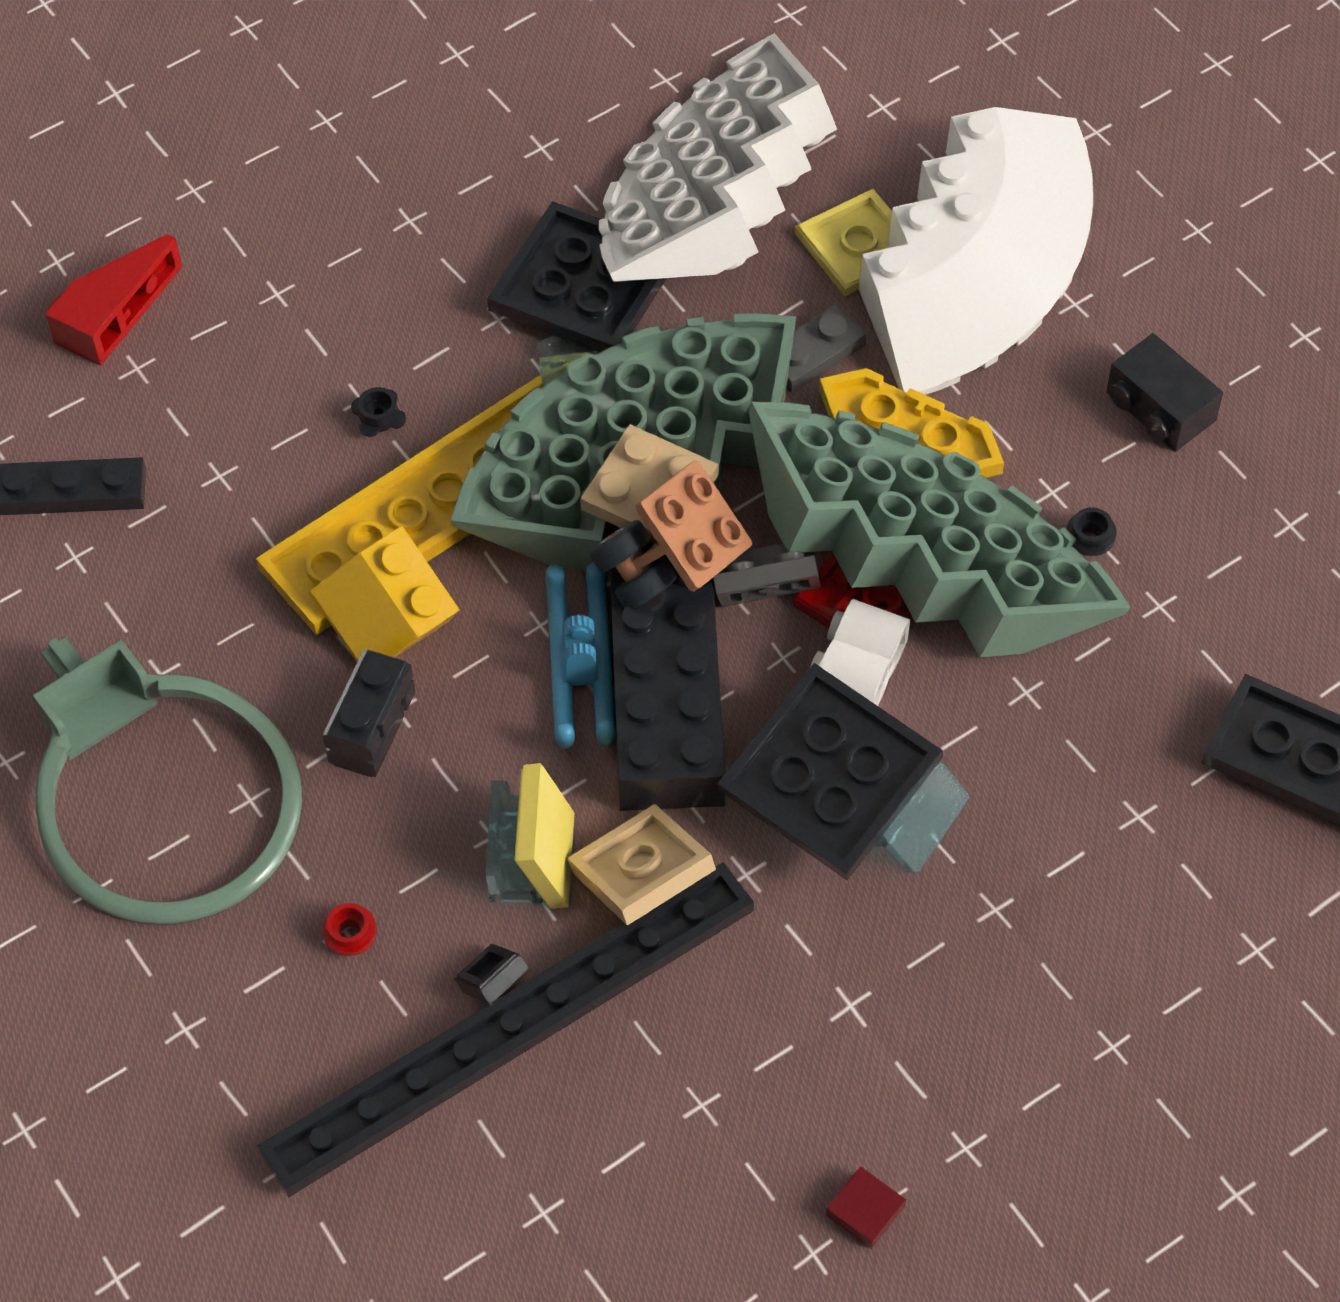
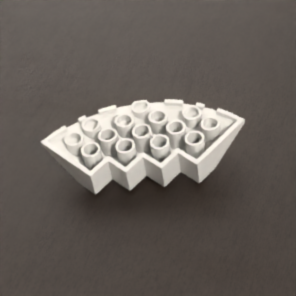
M775 33L726 61L729 70L719 75L710 82L709 79L702 78L692 86L694 92L691 98L682 106L678 102H673L652 123L655 132L645 142L633 145L624 158L623 162L626 169L619 181L610 183L603 200V206L606 210L605 218L599 220V231L602 235V244H600L601 256L613 282L717 275L724 270L739 267L747 258L759 253L749 229L764 226L774 216L785 211L776 188L788 186L794 183L800 175L812 170L803 147L814 146L820 143L826 135L837 130L819 83Z
M999 107L952 116L946 148L947 156L922 161L917 195L918 202L892 208L888 239L890 248L862 254L858 288L900 390L907 392L911 388L926 395L960 382V376L980 366L984 369L997 362L998 356L1012 345L1016 344L1019 346L1042 324L1043 317L1052 309L1058 299L1061 300L1072 281L1073 274L1084 253L1090 232L1093 209L1092 170L1087 146L1076 118Z

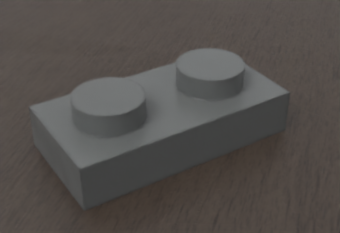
M837 304L794 330L786 388L791 393L866 345V333Z

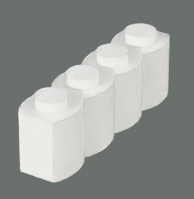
M852 599L845 613L841 611L835 613L827 635V639L832 642L825 653L818 651L815 654L811 666L813 663H816L878 706L889 678L893 674L907 643L910 619Z

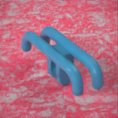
M594 562L587 566L585 572L588 604L587 617L577 615L568 618L566 578L563 567L553 564L545 571L554 740L556 745L562 749L570 748L575 742L572 686L593 685L596 738L599 744L610 746L617 738L606 572L599 571Z

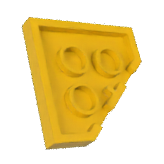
M867 368L820 378L819 391L828 416L836 417L838 411L855 414V421L877 429L880 428L882 422L895 425L918 434L917 443L945 456L955 451L979 464L980 475L985 478L1003 474L1004 461L988 423L973 416L969 420L944 410V403L911 388L907 392L883 382V375Z

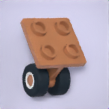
M695 460L635 505L637 513L657 543L642 552L641 549L650 542L651 536L641 521L634 520L599 542L590 550L589 556L601 572H606L616 567L625 583L616 588L615 595L624 608L626 606L637 608L664 591L677 578L668 561L664 558L658 559L666 554L688 589L695 591L751 547L752 541L700 462Z

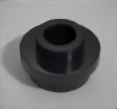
M1094 507L1080 510L1069 520L1066 528L1076 538L1072 546L1080 554L1087 556H1098L1108 552L1113 547L1117 535L1116 526L1110 515L1104 510ZM1091 532L1096 534L1097 536L1092 537L1085 535L1084 533Z

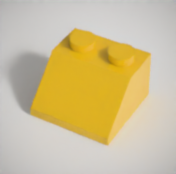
M400 526L358 553L309 591L356 662H358L362 651L367 649L395 658L447 624L460 611L403 526Z

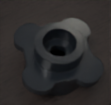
M382 387L370 388L352 402V413L358 415L361 421L359 425L361 434L367 437H374L379 432L386 431L389 428L399 429L404 426L406 415L398 409V396L395 391ZM377 412H383L380 415H375Z

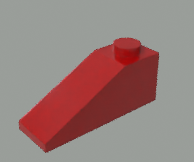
M166 234L74 280L62 295L53 299L45 314L54 343L101 366L182 268L176 238Z

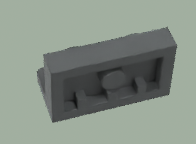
M783 543L746 550L714 576L716 594L722 607L822 588L815 552H787Z

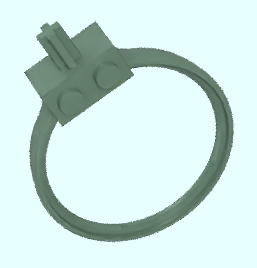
M66 637L60 641L57 638L51 640L48 643L49 648L41 652V656L59 679L32 695L41 722L51 735L37 775L35 803L41 841L50 863L60 878L80 898L97 909L125 920L160 925L180 924L213 916L233 907L258 890L272 876L288 853L297 832L302 807V786L296 760L287 741L277 727L244 698L212 681L180 674L146 673L122 640L86 662ZM158 696L162 698L186 697L205 700L223 706L244 718L263 736L276 758L282 781V805L279 820L271 840L258 859L244 873L225 886L206 895L175 902H150L128 898L112 892L93 881L78 867L67 852L58 831L55 815L57 784L67 758L72 760L158 705L155 697Z

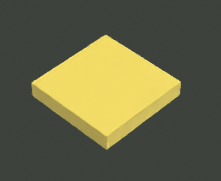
M871 189L796 225L794 234L841 293L847 296L859 290L862 254L890 248L888 239L892 211L876 191Z
M541 763L526 764L521 769L514 861L550 909L569 907L571 867L567 858L572 855L575 812Z

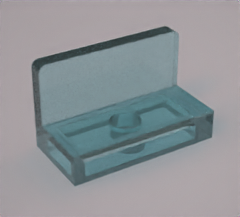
M942 761L939 762L874 846L886 847L908 873L920 872L969 799L968 792Z

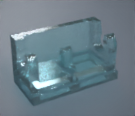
M491 781L486 863L489 902L543 903L542 897L514 861L519 796L510 793V786L507 781Z

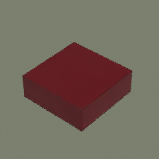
M860 1166L827 1207L826 1216L872 1249L904 1209L906 1199Z

